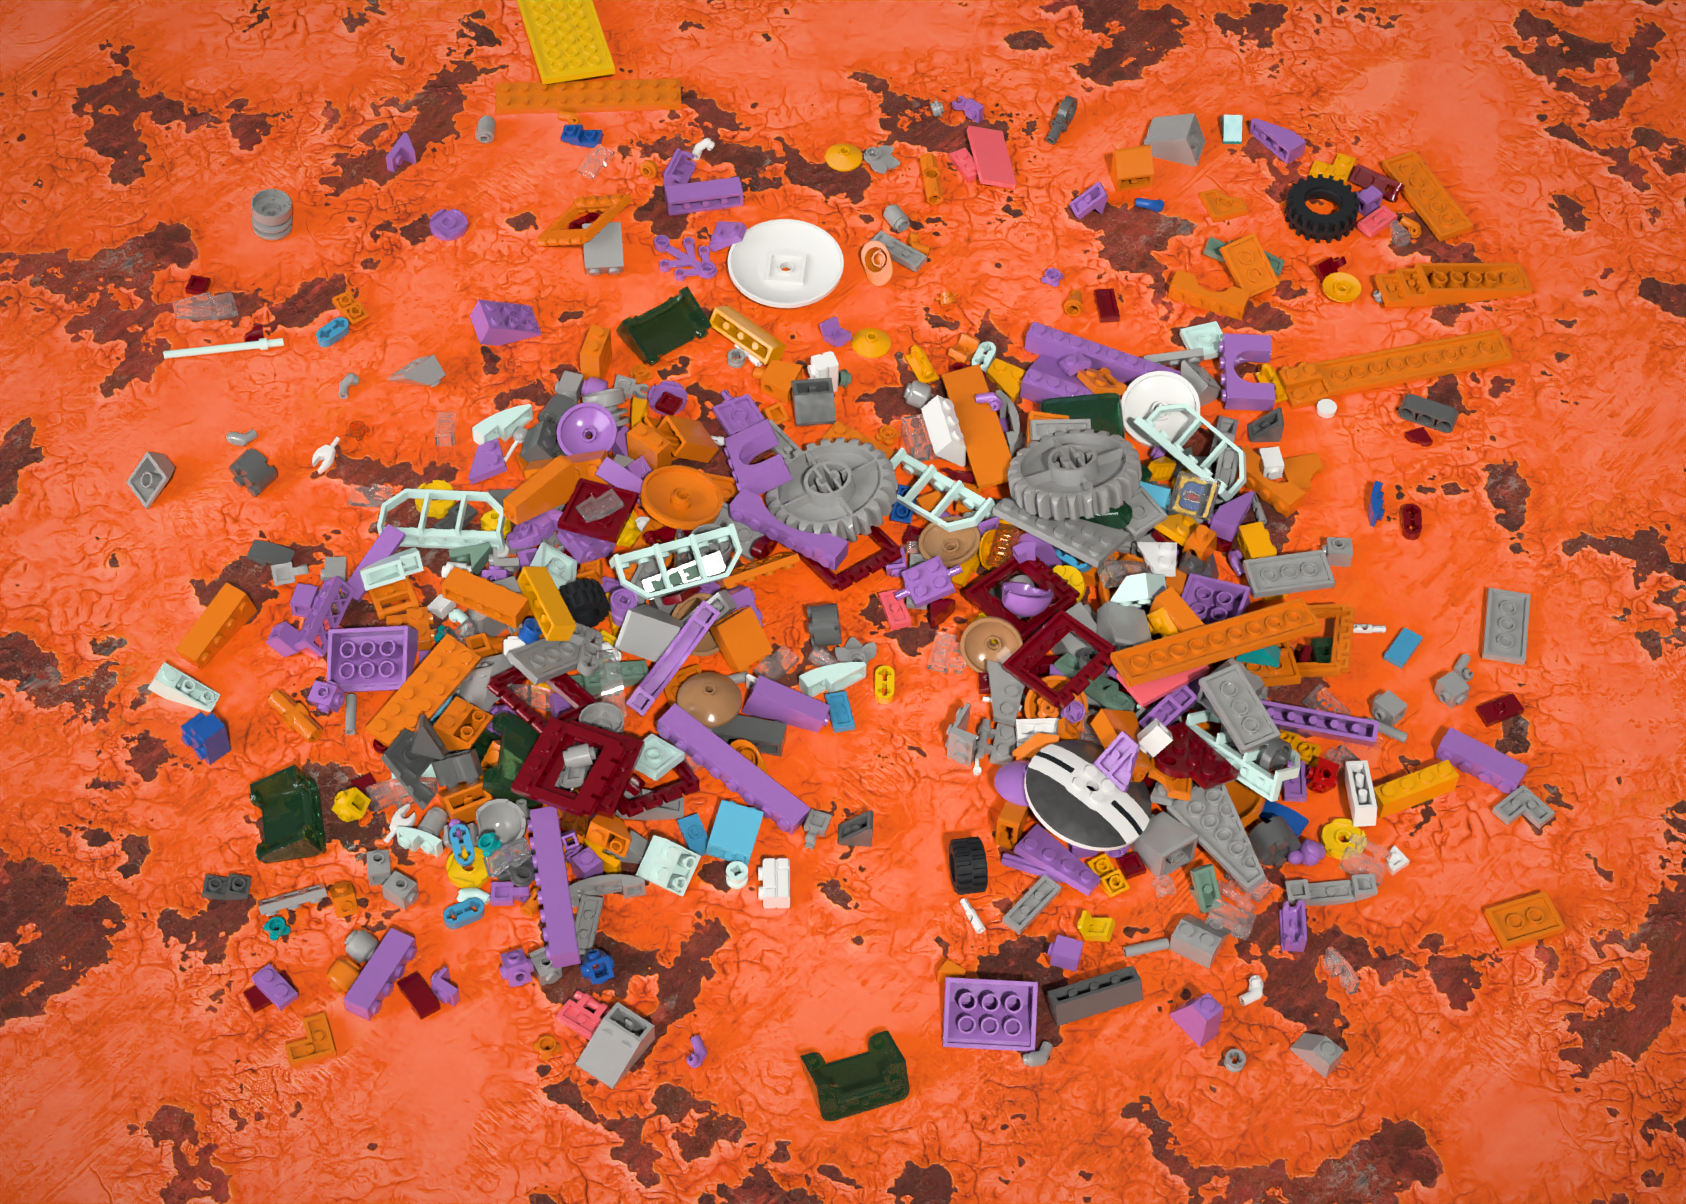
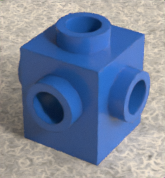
M594 949L588 951L586 956L581 957L582 965H580L582 976L587 978L592 984H601L614 977L612 957L603 950Z

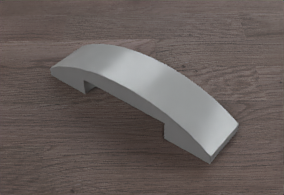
M996 390V394L1003 402L1002 408L998 410L1000 418L1008 417L1012 430L1006 432L1007 445L1013 459L1017 456L1021 445L1019 415L1010 398L1001 390Z
M1374 873L1352 875L1351 880L1319 883H1308V879L1285 881L1289 903L1296 904L1298 900H1305V905L1307 906L1351 903L1378 894Z
M623 874L590 877L569 886L572 908L579 907V899H581L582 894L600 896L623 891L624 899L646 895L645 880L643 878Z

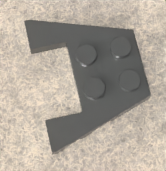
M404 728L381 756V759L424 811L436 794L418 781V779L435 758L411 753V740L414 733ZM445 748V755L451 754V752H448V749Z

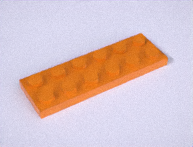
M1415 151L1382 161L1381 167L1391 179L1405 185L1401 193L1439 241L1472 231L1473 224Z
M447 633L366 726L365 732L387 748H389L404 728L414 733L420 715L424 714L428 721H430L482 661L481 657Z

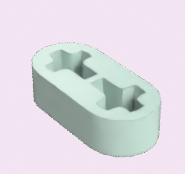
M988 341L981 343L972 358L971 366L978 365L982 361L983 364L980 367L987 373L996 356L995 344Z

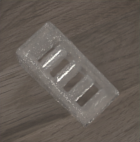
M436 412L435 446L456 445L457 412Z
M1320 683L1302 701L1306 706L1314 710L1329 712L1327 709L1332 706L1334 709L1331 713L1339 711L1341 715L1347 716L1351 713ZM1323 701L1327 703L1325 706L1321 704Z

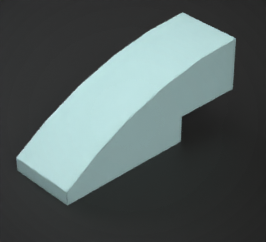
M525 404L512 407L484 419L472 428L473 441L481 445L496 438H501L503 441L508 440L513 436L517 426L524 427L533 419L532 405Z
M414 547L381 559L359 571L364 589L367 591L406 579L405 576L424 571L419 551Z
M845 662L813 669L799 676V689L809 697H814L825 690L828 693L839 692L865 678L867 665L865 662Z

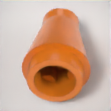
M1078 289L1071 291L1069 298L1064 304L1065 312L1069 316H1078L1083 311L1082 292Z

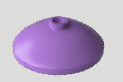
M580 403L571 407L563 414L557 426L558 444L567 456L607 450L608 454L617 439V424L613 415L605 407L596 403ZM588 434H593L591 439H587Z
M1015 760L1003 765L997 771L994 782L995 788L1007 801L1020 806L1030 807L1025 795L1024 778L1031 760Z

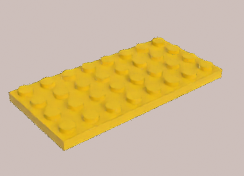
M516 0L543 85L615 74V66L592 0Z

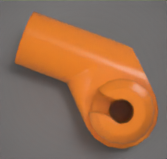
M559 110L558 119L567 120L570 125H581V119L577 113Z
M1404 215L1400 224L1408 228L1409 235L1412 238L1419 237L1421 235L1420 224Z
M910 233V238H908L909 246L929 256L931 247L920 243V235L918 233Z

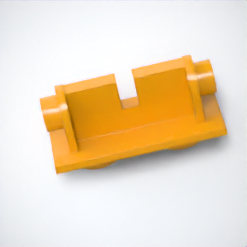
M914 345L911 348V354L906 355L905 358L918 381L926 384L939 380L922 348Z
M1268 363L1262 365L1261 372L1255 373L1259 383H1274L1275 403L1288 400L1274 368Z

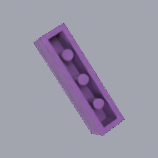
M739 177L664 186L665 202L669 216L743 206V189Z
M1452 727L1449 728L1439 744L1435 756L1441 761L1449 760L1452 766L1460 769L1462 772L1468 773L1480 779V781L1498 788L1501 792L1508 794L1519 788L1529 767Z
M390 928L344 997L346 1011L368 1021L371 1020L374 1014L377 1015L379 1013L383 1000L386 996H390L394 983L403 976L409 960L412 961L417 954L415 938Z

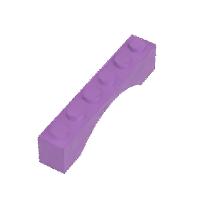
M744 488L730 503L729 517L734 521L766 535L769 539L775 540L787 548L803 554L806 558H810L824 567L835 571L848 555L849 541L839 536H833L831 533H821L818 535L785 525L768 511L760 496Z
M703 600L625 705L643 718L721 613Z

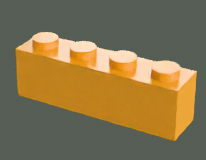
M729 305L715 307L708 323L712 328L765 365H768L771 360L780 361L787 346Z
M1262 521L1238 526L1236 540L1245 560L1277 556L1276 547L1274 544L1272 545L1269 531L1264 528ZM1288 594L1261 598L1263 602L1287 598Z
M524 566L516 582L522 594L529 599V607L546 641H569L577 625L560 595L552 576L546 567Z
M1445 760L1374 787L1378 818H1384L1454 791L1459 779L1458 773L1450 761Z

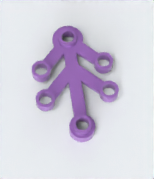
M666 235L655 237L654 247L658 252H667L679 259L661 260L659 262L661 272H669L671 268L692 266L694 267L693 269H676L674 272L675 279L677 281H684L688 276H700L704 279H711L716 276L717 268L709 260V247H699L698 256L702 258L701 263L695 258V241L692 237H686L683 240V247L686 249L687 254L671 246Z

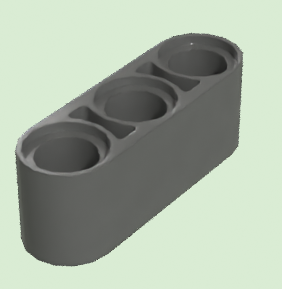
M1414 394L1405 395L1398 410V414L1402 419L1443 433L1452 432L1459 417V412L1455 408Z

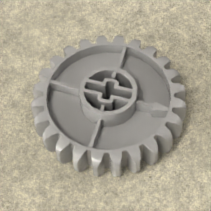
M1071 429L1069 433L1059 431L1055 432V436L1052 437L1049 435L1040 437V442L1032 441L1027 444V448H1022L1017 452V456L1011 460L1010 468H1008L1007 472L1010 494L1013 500H1016V504L1020 508L1026 509V512L1036 515L1039 513V518L1049 519L1051 516H1054L1055 521H1063L1065 518H1070V521H1077L1082 516L1090 519L1095 517V513L1107 514L1110 512V507L1114 509L1119 508L1123 505V501H1128L1133 497L1134 492L1140 486L1142 478L1139 454L1133 448L1132 443L1123 440L1122 436L1116 434L1110 436L1108 431L1101 430L1098 433H1094V429H1085L1084 432H1079V429Z
M844 437L836 438L835 443H830V440L827 438L821 440V445L816 446L815 443H809L806 445L807 450L797 449L793 451V459L785 458L784 460L793 480L769 490L766 494L768 511L785 525L818 535L821 533H831L833 536L848 539L849 542L853 543L858 540V534L861 533L864 536H868L872 533L871 526H881L884 523L882 516L891 514L893 511L892 505L897 500L898 482L892 462L886 459L885 453L882 450L875 449L873 444L864 443L861 445L860 439L856 438L846 443Z

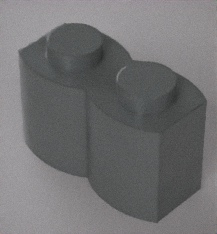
M476 748L446 754L444 759H434L431 762L439 787L446 786L447 789L458 786L459 782L466 781V784L474 783L484 773Z

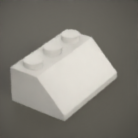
M937 395L921 409L934 453L943 459L964 467L966 465V446L963 440L964 436L958 424L959 420L954 411V404L950 399Z

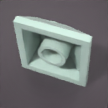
M542 542L530 566L546 567L557 589L560 591V588L576 581L577 561L549 544Z

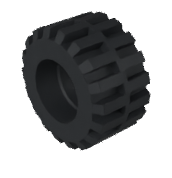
M589 578L578 579L560 588V595L575 622L592 628L599 625L608 616L610 604L601 584L596 582V580H589Z
M978 836L952 839L949 844V867L955 892L957 895L985 892L988 885V870L985 849L981 839Z

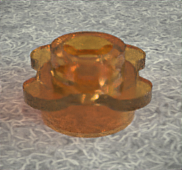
M356 420L349 424V429L345 433L346 436H351L357 441H361L370 429L362 421Z

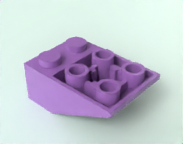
M479 299L470 314L480 344L499 346L542 334L530 305Z

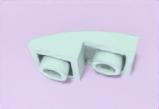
M398 827L396 829L397 842L404 849H410L415 853L421 847L425 853L432 854L437 858L443 853L442 840L436 836L414 828Z

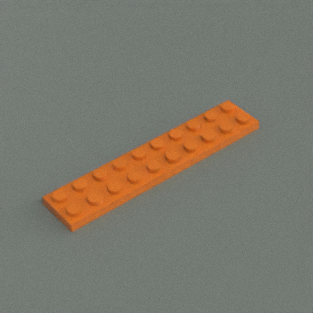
M680 78L564 81L545 85L542 82L496 83V115L558 113L559 110L575 113L682 110Z
M1499 329L1322 361L1315 364L1323 377L1322 384L1329 397L1507 364L1512 362L1513 357Z
M1301 597L1110 653V658L1130 688L1321 631L1322 624Z

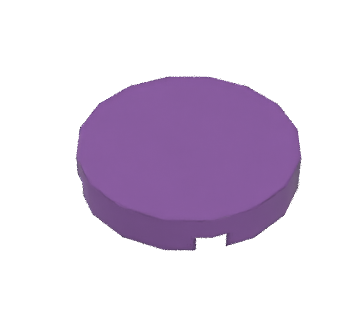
M441 209L431 216L429 226L434 237L440 240L451 241L462 237L467 232L468 223L463 212L457 209L448 211Z
M662 381L661 384L653 385L648 391V404L658 414L668 415L655 409V404L665 391L683 399V404L675 414L682 411L687 405V392L677 382Z

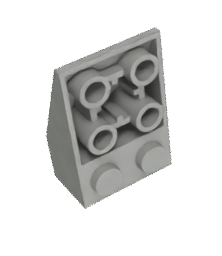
M504 654L481 658L482 661L462 683L459 698L489 713L490 707L501 698L496 697L486 688L490 678L513 667Z
M617 1002L599 1024L578 1059L576 1066L611 1089H614L655 1040L654 1025Z

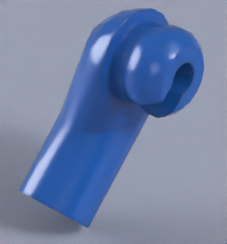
M1138 197L1135 202L1136 207L1146 208L1156 213L1161 212L1165 206L1164 202L1160 199L1152 200Z

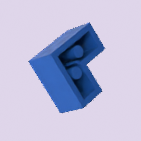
M200 712L180 726L183 743L187 747L191 746L200 760L204 759L209 765L231 751L226 727L213 713L205 716Z

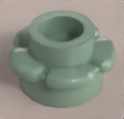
M846 369L839 370L838 386L846 388V386L851 384V373H848Z

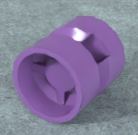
M626 588L614 591L610 598L611 618L615 625L622 627L628 609L638 606L637 594Z

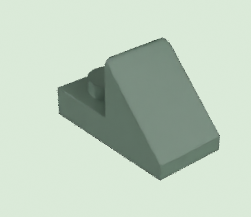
M490 542L450 549L449 555L453 562H471L472 571L477 576L488 563V554H492L493 547Z
M1209 863L1191 869L1190 874L1193 886L1189 887V891L1201 913L1204 914L1223 907L1214 866Z

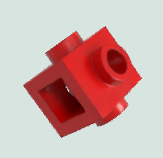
M1321 757L1317 758L1306 770V786L1320 794L1326 793L1332 788L1334 789L1338 782V776L1336 775L1339 764Z

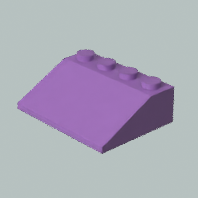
M1041 354L1029 367L1022 380L1020 397L1038 404L1044 401L1061 404L1073 409L1076 417L1090 419L1094 423L1108 395L1094 394L1076 377L1077 373L1069 377L1060 368L1059 361L1061 360Z
M1190 573L1181 598L1201 621L1208 625L1246 614L1250 604L1251 587ZM1228 659L1221 660V661H1218V662H1215V663L1222 665V664L1225 663Z
M410 626L329 629L326 683L332 681L339 684V688L344 693L398 690L412 674L417 655L418 630Z
M946 977L943 1047L1035 1052L1038 982Z

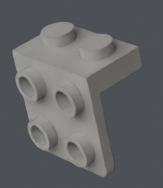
M966 702L963 708L960 707L958 709L955 723L949 725L946 733L949 737L945 747L947 748L948 758L955 760L959 764L971 766L974 761L977 735L966 731L969 725L971 704Z

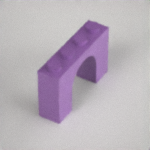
M1224 333L1222 341H1219L1218 352L1222 353V357L1219 359V369H1223V373L1220 375V385L1224 387L1221 390V401H1224L1225 409L1272 411L1275 403L1274 383L1248 382L1240 378L1234 370L1235 366L1243 362L1269 363L1272 353L1271 335Z
M768 419L724 439L727 446L724 448V451L733 470L732 474L736 482H738L736 485L739 492L744 488L756 495H761L793 480L781 453L761 463L748 465L758 454L779 445L776 433Z

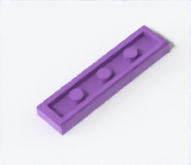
M387 524L346 582L355 590L352 597L353 600L359 603L367 593L364 589L359 570L393 555L406 537L404 532ZM341 589L342 594L346 595L347 592Z

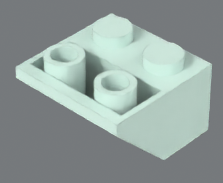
M1142 573L1126 576L1110 601L1117 602L1118 605H1131L1137 608H1141V605L1152 606L1155 597L1166 590L1165 575Z
M653 835L635 876L683 897L701 856L668 839Z

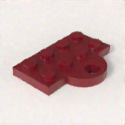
M1184 722L1166 727L1172 733L1173 741L1155 757V765L1162 773L1179 779L1191 777L1204 790L1238 778L1239 771Z

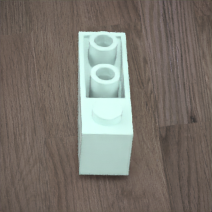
M165 662L158 669L147 688L167 700L207 712H212L221 695Z

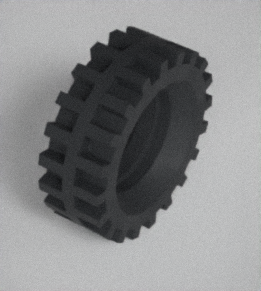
M1318 174V178L1308 175L1307 180L1300 178L1298 184L1294 183L1288 192L1284 214H1286L1285 221L1289 222L1290 230L1296 229V235H1304L1307 241L1310 238L1316 239V243H1320V240H1326L1328 244L1331 243L1332 239H1336L1337 242L1341 241L1342 235L1345 237L1349 236L1350 230L1353 231L1356 224L1360 200L1357 199V192H1351L1352 186L1350 184L1345 186L1343 185L1344 180H1333L1334 176L1329 175V178H1323V174ZM1312 199H1323L1335 203L1340 210L1328 215L1318 214L1310 210L1305 202Z

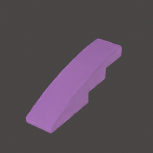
M606 456L595 475L614 487L639 493L637 504L643 507L640 498L643 480Z
M1203 676L1173 691L1170 695L1168 694L1138 724L1144 729L1157 718L1165 727H1169L1197 702L1196 699L1201 688L1198 682Z

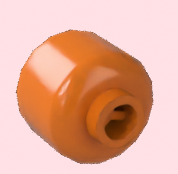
M347 958L345 960H337L327 973V979L330 981L328 986L337 993H340L341 990L348 992L360 975V968Z

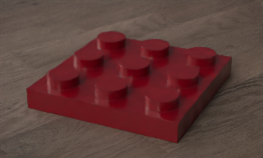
M580 478L558 521V528L617 544L639 499V493Z

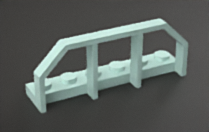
M1186 403L1158 406L1145 420L1138 416L1134 421L1143 432L1149 435L1201 481L1218 484L1217 494L1224 501L1229 502L1247 482L1246 454ZM1187 410L1197 418L1174 444L1168 441L1170 437L1164 431L1160 430L1158 432L1154 429L1156 426L1154 422L1162 413ZM1204 424L1222 441L1206 460L1198 466L1196 464L1199 461L1191 454L1186 456L1182 453L1184 451L1182 446ZM1228 445L1239 454L1240 478L1229 491L1226 490L1228 486L1219 478L1215 481L1211 477L1213 473L1208 470L1210 465Z
M901 447L890 460L894 470L901 462L902 468L907 474H914L919 479L904 497L897 494L896 502L944 530L952 532L978 526L983 518L997 517L992 514L993 507L995 506L992 498L985 499L967 489L962 481L958 480L955 482L939 473L934 465L927 466L909 456L904 448ZM927 483H930L939 492L944 491L947 493L931 513L912 503ZM953 500H960L968 509L977 510L973 517L947 523L939 518Z
M404 489L381 506L377 524L379 536L385 528L384 525L388 511L409 498L424 499L418 528L395 527L406 534L399 547L456 549L490 542L492 547H497V551L505 550L503 535L505 523L504 508L488 492ZM431 499L461 500L455 529L425 528ZM468 501H485L499 514L496 531L462 530Z
M734 523L727 527L697 535L690 534L686 538L663 544L656 543L652 547L622 555L615 554L609 560L611 569L616 568L621 586L649 600L728 578L742 553V548ZM731 537L736 553L728 568L723 574L707 577L699 549L709 547V543L716 541L717 544L726 543ZM692 548L701 580L672 587L663 559L670 557V554L675 552L678 555L685 554ZM656 558L665 589L648 593L626 580L623 570L629 568L630 564L638 563V565L649 563L650 559Z
M1209 710L1188 714L1186 725L1239 771L1237 780L1269 801H1278L1282 781L1298 777L1300 754L1292 749L1289 759L1293 763V767L1277 770L1275 775H1272L1252 762L1261 759L1264 750L1270 743L1244 753L1243 756L1225 744L1233 742L1228 731L1218 733L1217 738L1195 725L1206 721L1223 724Z

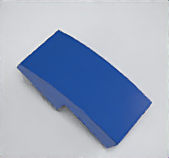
M565 125L560 138L561 141L572 145L600 148L604 134L602 130H584L583 125Z
M1379 481L1374 483L1368 506V517L1372 527H1375L1377 520H1382L1385 509L1382 508L1384 500H1382L1384 492L1381 491L1383 483Z
M899 484L897 494L904 497L912 487ZM918 495L914 498L912 503L916 504V499L918 498ZM896 502L893 505L890 521L911 524L914 511Z
M1269 800L1266 801L1259 815L1265 823L1272 822L1270 819L1272 817H1283L1297 837L1300 836L1309 823L1308 819L1298 812Z

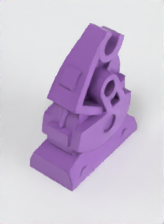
M551 509L516 525L513 532L506 535L510 549L529 548L539 545L542 539L550 538L554 531L562 530L558 528V521L563 512Z

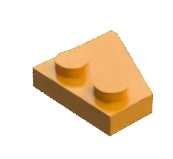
M995 358L988 368L986 376L991 382L996 384L999 390L1004 391L1014 403L1021 392L1022 380L1027 371Z
M1181 513L1167 516V519L1155 526L1154 529L1184 547L1186 540L1200 524L1192 517Z

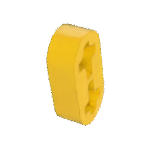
M880 666L875 672V700L880 704H889L894 698L895 673L890 666ZM883 674H887V681H883ZM882 689H886L887 696L882 695Z

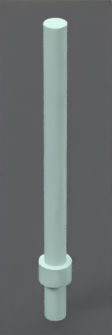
M261 338L259 341L163 351L164 359L251 349L269 350L270 347L284 346L283 338L270 340Z

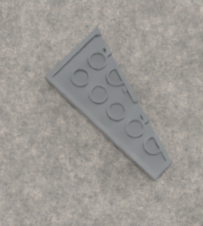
M1006 498L1002 499L992 510L993 515L1096 568L1105 562L1130 537L1129 532L1082 519L1070 521V518H1065L1063 521H1055L1054 516H1051L1049 519L1039 518V513L1036 515L1026 512V509L1020 508L1016 501Z
M1224 783L1206 790L1196 785L1191 790L1190 801L1177 799L1172 806L1166 807L1167 812L1174 819L1198 835L1197 842L1248 893L1266 881L1264 871Z

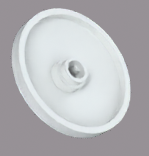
M1168 371L1146 373L1135 379L1122 396L1120 416L1123 427L1128 435L1140 445L1152 449L1155 446L1160 447L1134 421L1138 416L1145 420L1158 406L1186 403L1200 415L1198 394L1191 383L1178 374ZM1187 410L1162 413L1154 422L1156 425L1154 429L1158 432L1160 430L1164 431L1170 437L1168 441L1174 444L1197 418Z

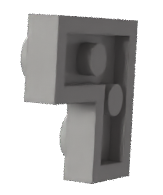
M1524 784L1494 806L1492 813L1507 826L1524 815L1538 829L1554 818L1555 812Z

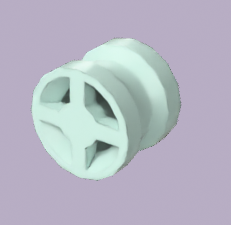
M734 861L727 866L726 883L729 887L741 889L747 885L748 868L743 862Z

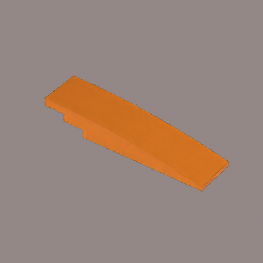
M1417 263L1415 268H1397L1394 274H1376L1374 278L1386 307L1469 303L1531 294L1533 291L1520 263Z
M980 364L941 374L948 399L954 404V411L959 420L958 424L964 436L966 454L978 489L1008 482L1007 472L1008 468H1010L1012 457L997 412L991 410L992 407L988 403L977 404L976 394L989 392Z

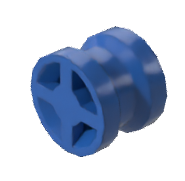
M527 618L523 623V628L518 633L520 640L526 644L538 641L539 635L542 634L536 619Z

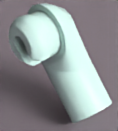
M453 609L448 616L450 621H458L460 623L462 636L471 635L470 617L461 609Z
M477 887L460 889L456 897L458 902H463L469 898H478L487 905L490 902L491 895Z

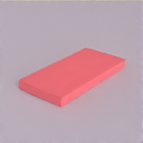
M968 126L966 131L980 184L1014 189L1017 183L1003 131Z
M1204 665L1130 688L1119 672H1117L1116 677L1143 708L1209 673L1210 667Z

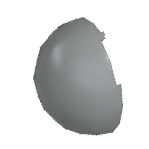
M494 799L486 802L476 811V820L479 828L478 836H476L477 846L482 835L492 832L497 835V840L502 842V846L493 854H503L512 851L522 842L526 834L527 823L524 812L517 804L509 801V799Z

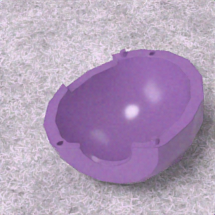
M1004 582L1002 602L1004 607L1015 615L1034 617L1044 612L1050 605L1053 593L1050 589L1045 591L1033 587V584Z

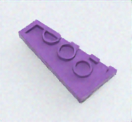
M1038 823L1015 846L1014 853L1087 896L1100 884L1101 878Z

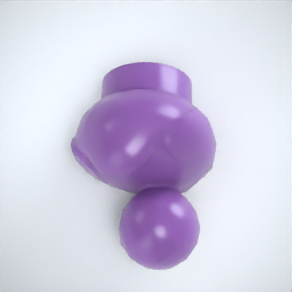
M1306 839L1301 843V847L1298 850L1289 852L1287 856L1288 861L1292 865L1302 863L1306 866H1313L1325 857V848L1321 843Z

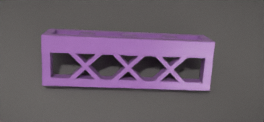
M338 576L325 580L293 646L297 650L308 647L319 657L324 656L328 648L329 631L325 632L323 621L328 619L330 629H337L355 590ZM340 587L347 592L344 599H340L338 591ZM333 603H336L337 615L332 614L331 605ZM316 636L321 638V648L313 643Z

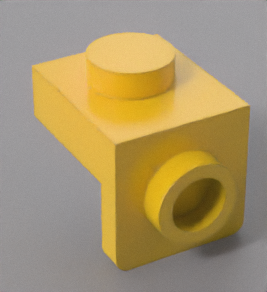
M1083 910L1077 927L1085 941L1110 942L1116 923L1113 918L1092 917L1088 910Z

